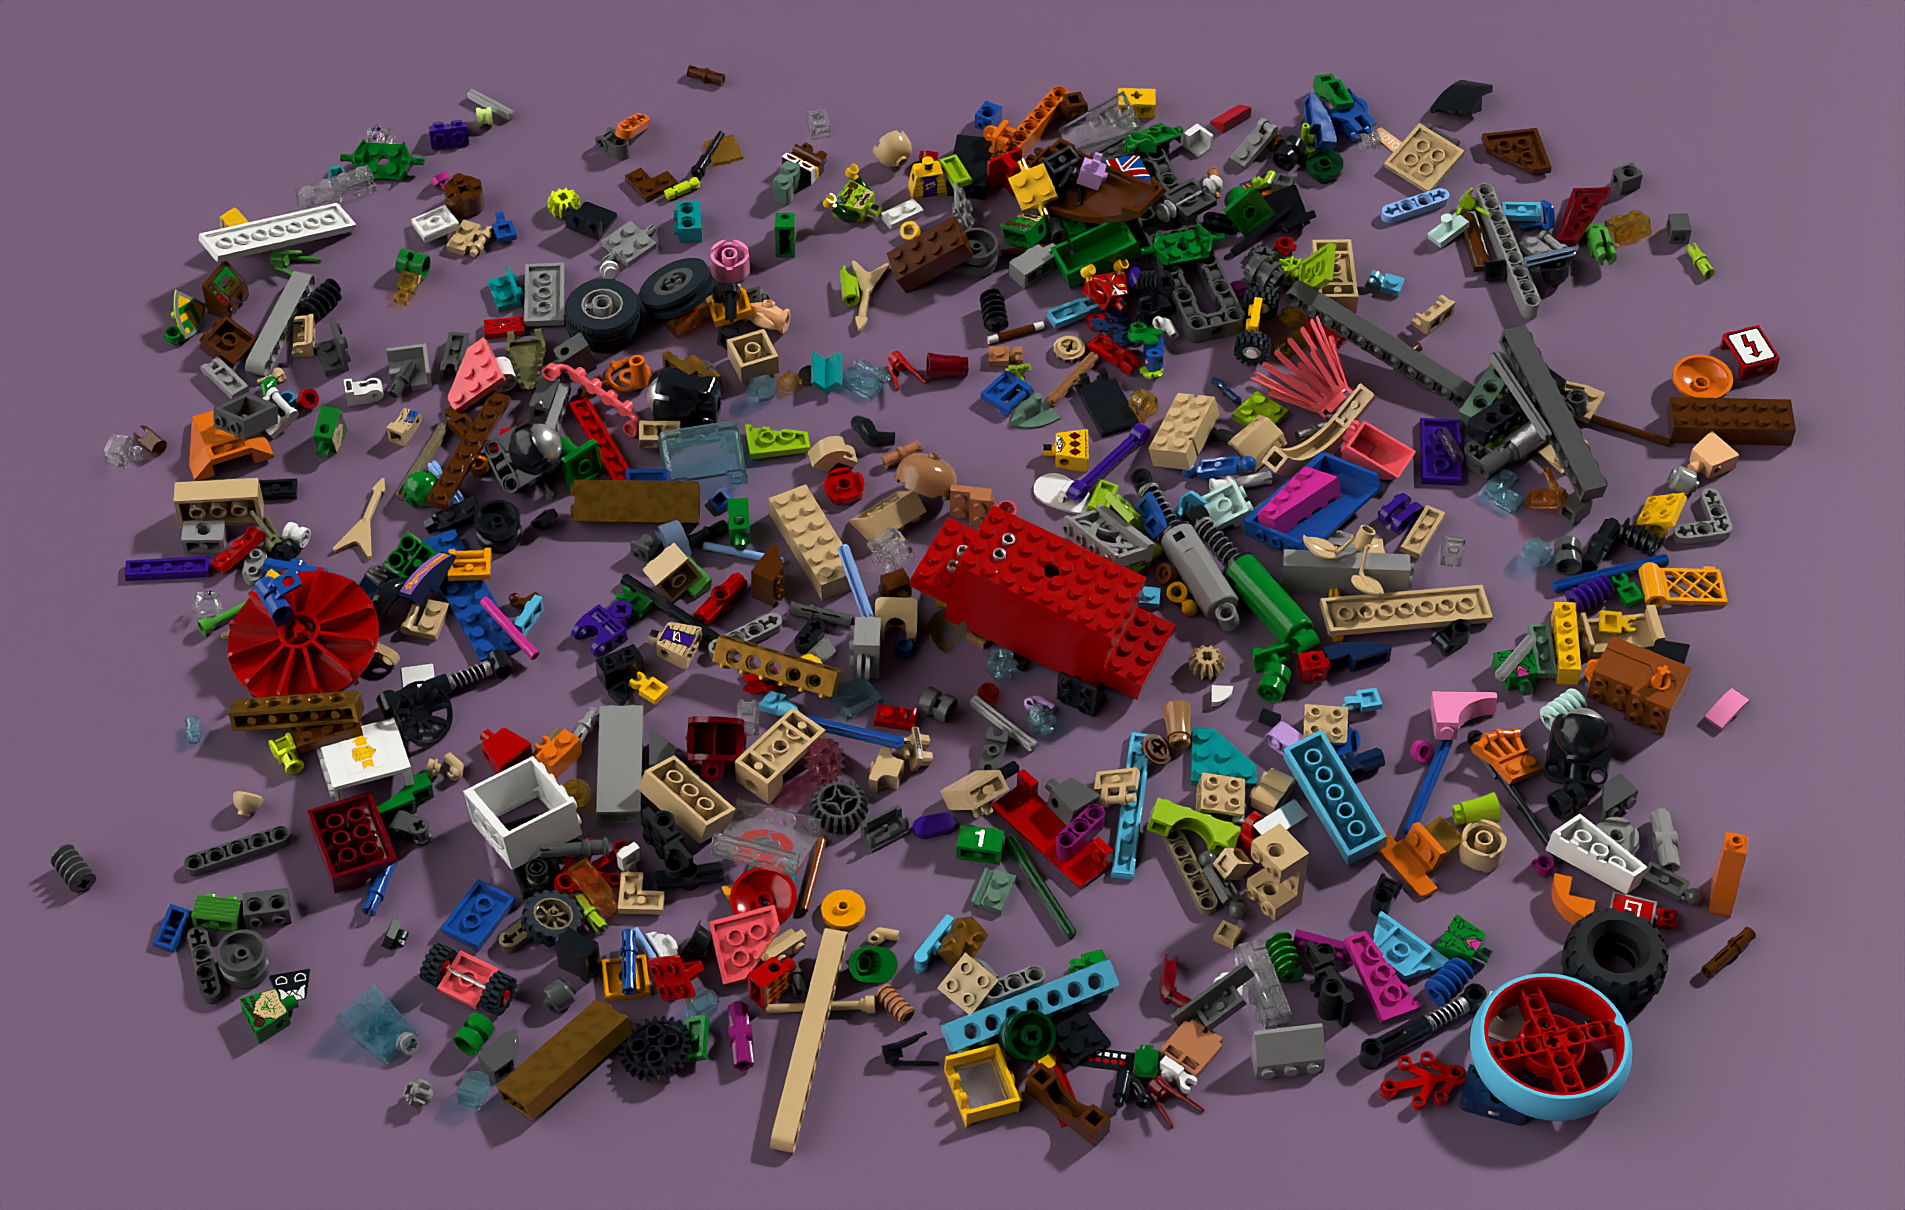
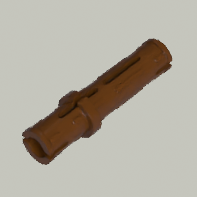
M1745 927L1736 937L1730 938L1727 942L1728 944L1701 967L1702 973L1706 977L1712 978L1735 955L1741 954L1744 951V947L1756 938L1754 930L1750 927Z

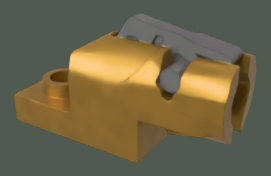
M669 350L662 354L663 368H678L687 374L702 377L712 376L719 381L720 387L722 386V376L709 361L703 362L695 355H690L681 361L677 355L674 356Z

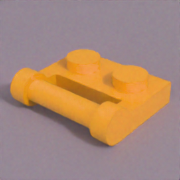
M491 548L472 551L449 549V553L457 557L448 571V581L491 580Z

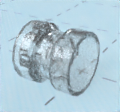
M1377 130L1371 131L1369 134L1361 133L1357 135V144L1360 152L1381 148V137Z

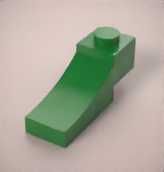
M1332 73L1315 75L1313 89L1319 98H1326L1335 110L1352 109L1354 107V101L1341 79L1336 80Z
M426 772L413 775L415 784L409 786L405 784L391 799L377 806L384 825L391 823L399 810L413 814L417 812L416 804L434 797L432 783Z

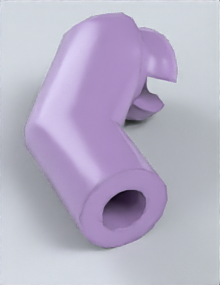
M1040 695L1028 697L1024 700V706L1029 711H1035L1039 708V710L1043 709L1053 714L1057 707L1054 703Z

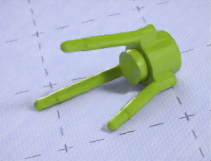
M1470 188L1460 198V205L1457 206L1456 216L1460 215L1462 209L1467 211L1475 209L1486 216H1490V213L1476 205L1475 198L1471 196L1474 189Z

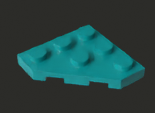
M1193 728L1191 785H1198L1203 772L1245 779V788L1253 789L1256 787L1257 766L1215 729Z

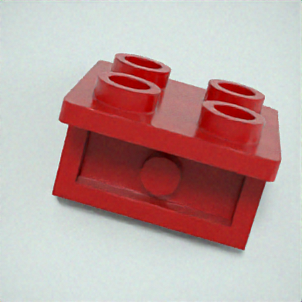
M1020 147L987 161V187L989 190L1003 185L1011 196L1015 195L1008 178L1019 174L1020 167L1017 162L1020 160L1022 163V150Z
M680 955L655 957L646 961L663 1001L693 998L696 995L691 981L696 979L697 974L704 969L701 961L683 963Z

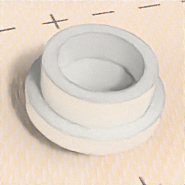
M605 261L600 267V274L604 279H614L620 272L618 264L613 261Z

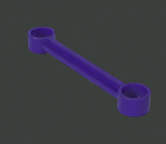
M1140 422L1132 428L1129 436L1081 481L1075 480L1070 485L1067 497L1076 503H1081L1089 489L1136 445L1142 446L1147 441L1151 429Z

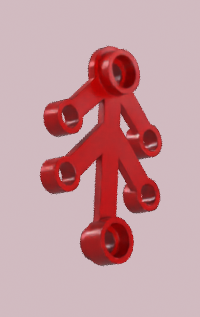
M625 840L616 841L608 857L602 856L592 863V856L590 858L583 857L580 870L573 874V864L577 861L578 856H575L573 859L565 856L563 873L557 875L554 880L555 890L559 891L560 894L565 893L567 895L573 891L588 893L593 899H598L603 892L600 884L589 885L578 881L588 878L607 882L612 888L618 887L621 876L618 873L610 874L597 870L617 859V850L629 846V843ZM615 877L618 879V882L613 883L610 879ZM567 882L569 886L563 887L561 883ZM596 888L600 891V893L594 894L592 892V889Z
M1424 1051L1420 1056V1064L1440 1072L1439 1074H1432L1413 1064L1409 1056L1403 1055L1398 1060V1068L1401 1071H1408L1419 1078L1398 1082L1392 1079L1384 1080L1380 1085L1379 1093L1382 1098L1393 1100L1397 1097L1399 1091L1423 1087L1419 1094L1413 1096L1411 1102L1413 1109L1422 1110L1436 1084L1445 1083L1442 1090L1435 1092L1433 1099L1436 1105L1444 1106L1453 1088L1465 1083L1467 1071L1460 1065L1447 1066L1434 1059L1432 1052ZM1428 1057L1430 1061H1426L1423 1058ZM1401 1062H1407L1408 1065H1403ZM1442 1096L1444 1100H1440L1437 1097ZM1419 1100L1422 1104H1417L1415 1101Z

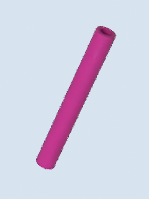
M487 596L482 598L480 605L529 658L535 660L540 654L538 650Z

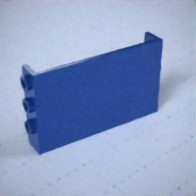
M1321 451L1305 466L1337 476L1342 496L1328 501V505L1323 509L1319 507L1313 511L1312 516L1308 519L1299 520L1297 522L1298 525L1285 534L1260 524L1257 513L1293 478L1291 477L1243 520L1246 536L1282 551L1284 549L1309 550L1303 541V535L1326 540L1381 490L1379 473Z

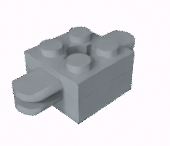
M873 616L855 617V625H851L850 638H854V640L850 639L849 652L853 654V656L850 655L849 668H853V677H857V679H861V677H865V679L879 678L881 618Z

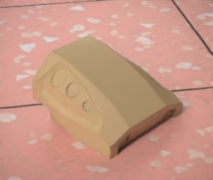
M1258 415L1227 444L1229 446L1232 445L1242 457L1252 456L1256 460V468L1253 471L1257 472L1265 465L1262 460L1275 445L1283 449L1287 442L1283 432L1269 418Z

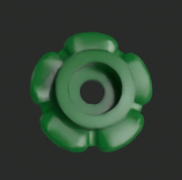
M172 326L165 331L164 340L170 344L176 345L184 339L179 327Z

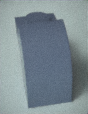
M678 520L658 526L659 530H656L655 534L657 539L663 542L664 549L675 543L685 555L692 554L684 529Z

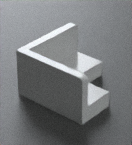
M426 343L386 349L390 379H395V374L399 373L404 362L411 360L416 364L410 375L412 391L432 389Z

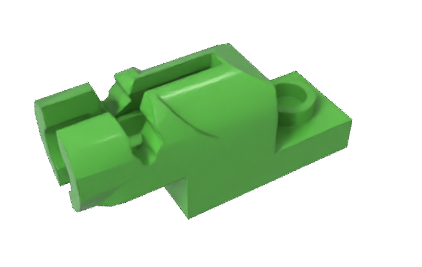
M1603 224L1589 225L1584 236L1591 258H1595L1601 266L1604 264L1602 258L1607 259L1608 264L1612 265L1617 260V253L1608 227H1604Z

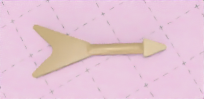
M852 261V268L857 272L858 285L862 293L859 313L855 317L859 332L862 331L868 322L866 313L869 295L888 271V263L872 272H867L856 261Z
M381 478L372 488L373 495L363 519L333 547L334 553L357 544L361 547L369 560L372 559L370 521L381 495H385L384 478Z

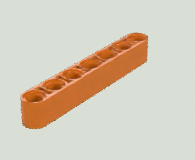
M1063 86L1052 88L1017 127L1016 139L1013 142L1010 141L1008 149L1006 151L998 149L991 159L1019 147L1022 150L1023 158L1061 115L1060 106L1062 105L1063 94H1068V90Z

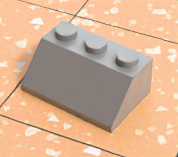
M1322 1023L1254 1031L1251 1060L1256 1079H1272L1278 1076L1292 1077L1302 1073L1315 1074L1324 1071L1326 1056Z

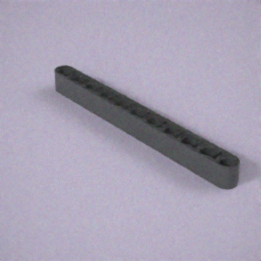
M1296 281L1284 295L1285 301L1295 309L1315 321L1318 315L1323 326L1460 409L1475 388L1471 383L1302 281Z

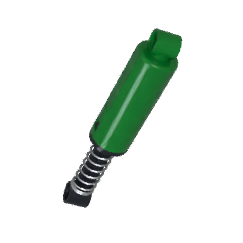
M1200 504L1182 513V521H1188L1192 524L1200 539L1203 540L1204 545H1207L1212 554L1217 556V560L1222 562V566H1224L1223 575L1230 586L1281 644L1288 642L1290 648L1297 655L1313 651L1320 646L1319 638L1313 630V622L1251 552L1237 553L1238 548H1233V543L1228 542V537H1223V531H1218L1219 527L1213 526L1214 521L1210 518L1207 509Z

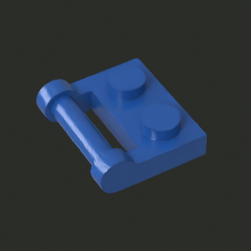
M1006 370L981 392V399L997 408L1002 415L1008 416L1012 413V409L1025 397L1031 396L1034 390L1029 384ZM1017 389L1021 390L1008 403L1004 402Z

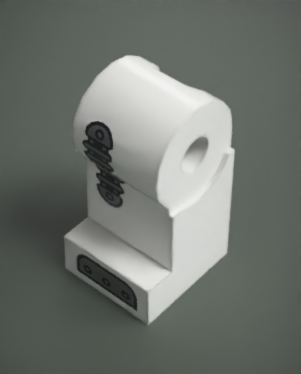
M370 378L359 382H352V379H344L347 406L379 401L384 396L382 382L377 378Z

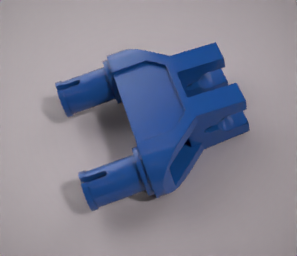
M1348 88L1347 91L1354 101L1352 109L1331 110L1323 100L1320 101L1332 121L1334 130L1346 134L1354 142L1360 138L1357 133L1363 132L1366 136L1373 134L1374 131L1371 128L1376 126L1377 123L1368 114L1367 101L1363 98H1358Z

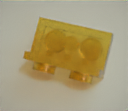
M1639 210L1630 211L1627 215H1614L1611 219L1604 221L1605 227L1614 232L1615 242L1618 244L1651 235L1650 216Z

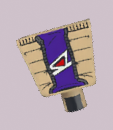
M669 622L663 632L652 629L648 640L656 643L657 656L687 670L702 642V628Z

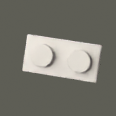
M912 198L882 212L881 219L893 230L907 221L923 216L924 209Z

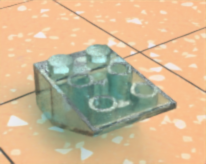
M375 984L370 986L335 1017V1020L354 1040L384 1065L401 1052L398 1050L396 1042L402 1033L410 1032L417 1037L419 1036L417 1031Z

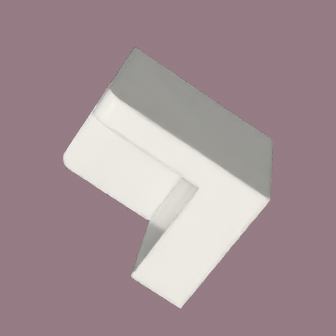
M1195 124L1184 132L1183 147L1196 156L1201 157L1212 149L1213 134L1199 124Z

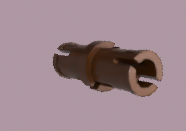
M689 65L687 69V77L702 80L704 83L710 82L723 86L725 82V74L711 71L710 68L703 69Z

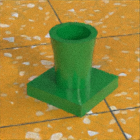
M1251 185L1247 190L1243 187H1234L1225 196L1224 203L1226 207L1223 211L1245 238L1276 214L1254 185Z
M560 438L563 450V457L560 460L569 491H571V484H575V480H594L605 473L596 440L592 438L580 447H577L570 438Z

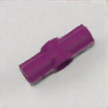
M735 1001L728 1005L729 1041L733 1052L734 1069L746 1071L754 1067L752 1026L749 1025L747 1003Z

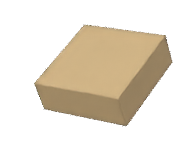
M1222 920L1213 935V941L1233 950L1243 933V929Z

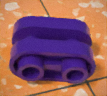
M1405 493L1397 494L1389 504L1383 505L1379 509L1378 521L1385 526L1392 522L1390 529L1399 535L1418 520L1424 507L1418 502H1413L1410 505L1411 497Z

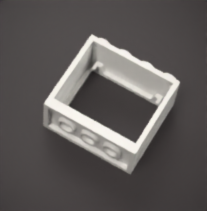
M533 756L463 791L473 825L512 870L539 857L541 854V844H562L582 835L580 828L582 821L576 813L578 806L575 799L567 795L563 785L559 786L552 773L548 774L542 762L539 763ZM537 797L550 810L511 831H508L497 818Z

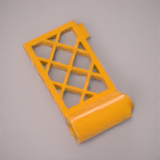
M1647 562L1638 570L1646 606L1655 605L1656 608H1659L1664 604L1727 605L1728 601L1720 569H1715V567L1703 566L1702 569L1659 568L1657 564ZM1665 575H1672L1677 580L1672 583ZM1692 576L1697 580L1692 583L1685 577ZM1715 576L1716 582L1713 584L1705 577ZM1682 582L1689 588L1684 591L1677 584ZM1700 582L1709 588L1706 592L1697 586ZM1671 590H1674L1681 596L1670 597L1669 592ZM1693 590L1694 592H1696L1697 594H1699L1701 597H1700V598H1694V597H1692L1691 595H1689L1688 593ZM1713 590L1720 595V598H1713L1709 593Z

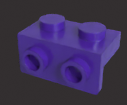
M453 120L450 124L435 122L432 123V126H429L432 149L469 145L467 123L462 120Z

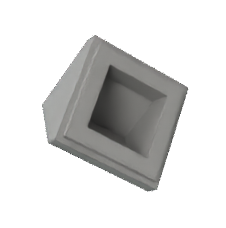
M826 638L820 640L807 654L817 656L822 664L825 665L836 653V649L830 640Z

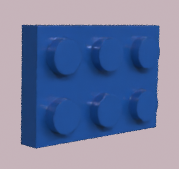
M477 879L442 925L441 933L480 951L514 906L516 897Z

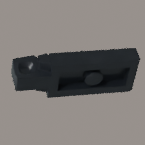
M472 496L448 507L446 511L436 512L432 515L433 517L423 521L425 529L429 534L436 530H444L446 532L474 520L475 512L479 508L475 496Z

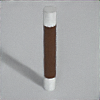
M1043 321L987 336V342L992 344L1045 329Z

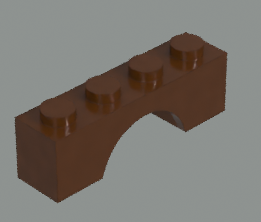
M1042 1062L1025 1077V1092L1091 1145L1095 1146L1110 1132L1111 1117L1095 1104L1087 1106L1075 1100L1063 1087L1059 1076Z

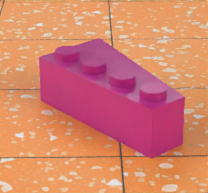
M1304 466L1257 513L1258 522L1284 534L1298 525L1297 522L1299 520L1308 519L1312 516L1313 511L1319 507L1323 509L1328 505V501L1342 496L1338 477Z

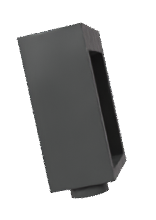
M245 393L213 409L214 427L241 439H246L278 423V405L250 393Z

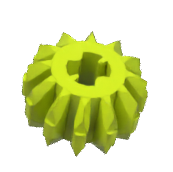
M567 187L564 190L558 188L557 192L552 191L551 195L548 196V210L554 217L559 216L561 220L565 217L564 211L568 207L576 210L580 208V198L574 192V189L568 191Z

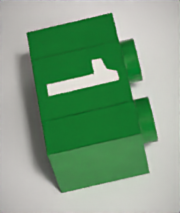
M961 825L957 841L956 859L1000 865L1005 831L996 828Z

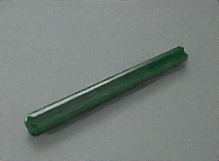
M1014 835L1006 837L1004 844L1067 939L1075 937L1076 928Z

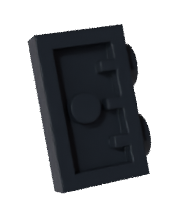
M1063 671L1058 673L1057 699L1065 705L1078 709L1081 713L1094 717L1106 701L1107 694L1098 691L1096 687Z

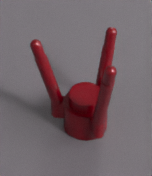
M1157 1076L1150 1082L1148 1089L1152 1092L1150 1097L1155 1102L1169 1128L1172 1129L1173 1124L1159 1099L1165 1100L1173 1094L1201 1113L1204 1112L1201 1106L1175 1089L1162 1076Z

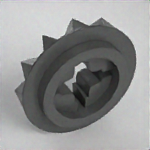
M1258 244L1257 248L1252 247L1251 251L1248 252V261L1253 256H1262V254L1270 258L1269 264L1271 265L1279 261L1278 252L1274 250V247L1268 248L1267 244L1265 247Z

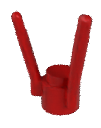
M894 351L888 356L889 365L887 368L891 373L896 390H899L895 370L901 372L906 367L924 384L927 383V380L905 359L900 351Z

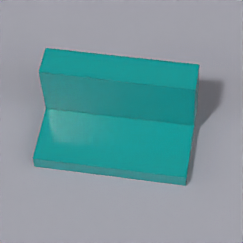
M814 351L811 353V383L826 394H830L842 386V355L836 352L825 359Z

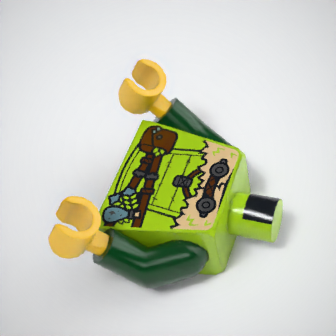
M854 163L845 170V175L854 180H849L837 197L829 193L823 201V206L825 208H832L833 216L840 218L844 222L854 221L862 223L868 215L878 217L881 213V206L875 204L874 192L868 187L862 177L857 175L859 168Z

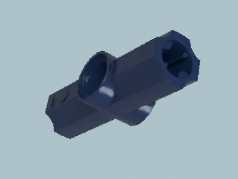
M1378 747L1359 754L1348 752L1340 757L1353 781L1361 778L1367 771L1385 766L1384 754Z

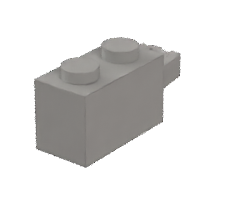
M1051 243L1041 247L1037 244L1026 250L1022 255L1012 259L1009 262V276L1025 289L1053 271L1054 256L1052 255L1051 247L1056 245Z

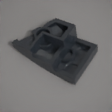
M1459 80L1440 94L1431 106L1430 113L1443 110L1448 111V114L1472 115L1482 111V96L1492 93L1493 85Z

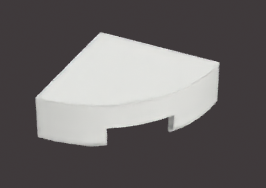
M1212 685L1211 707L1220 706L1223 702L1230 699L1233 693V686Z

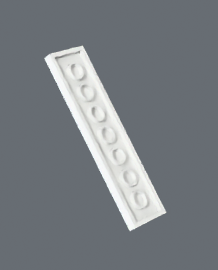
M338 203L200 233L198 240L217 262L356 231V223Z

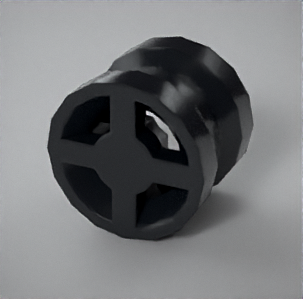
M289 537L283 541L282 545H277L274 548L277 557L283 561L290 562L294 556L296 557L301 554L298 544Z

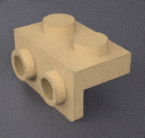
M793 929L787 930L773 939L760 960L764 963L771 957H776L780 962H783L787 957L797 954L805 947L807 935L802 929L796 933Z

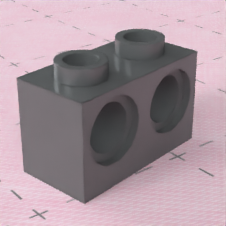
M288 888L243 893V916L246 928L292 923L291 899Z

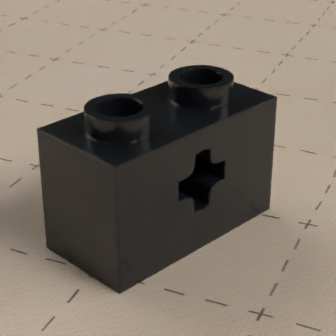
M634 644L595 660L597 676L606 690L612 688L623 679L627 682L630 679L636 678L637 672L645 674L643 657Z

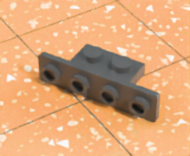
M1245 962L1241 963L1186 1005L1180 1007L1171 1015L1172 1019L1180 1027L1184 1021L1189 1023L1193 1018L1200 1017L1208 1030L1211 1031L1247 1005L1237 988L1254 977V973Z

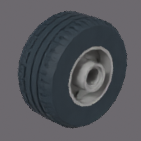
M595 279L585 282L569 295L565 303L566 326L569 336L572 338L581 332L591 351L611 352L627 346L639 334L641 328L640 301L633 289L622 282L612 279Z

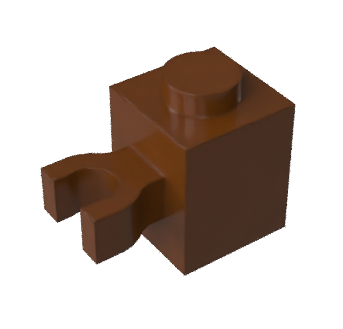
M904 568L880 576L878 589L882 597L910 598L912 596V587L909 586L910 578Z

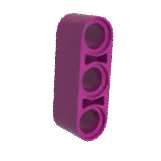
M1098 804L1089 805L1057 835L1056 855L1060 859H1072L1102 831L1105 821V810L1102 806Z

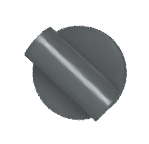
M380 565L370 566L365 573V576L378 587L383 585L388 578L387 570Z

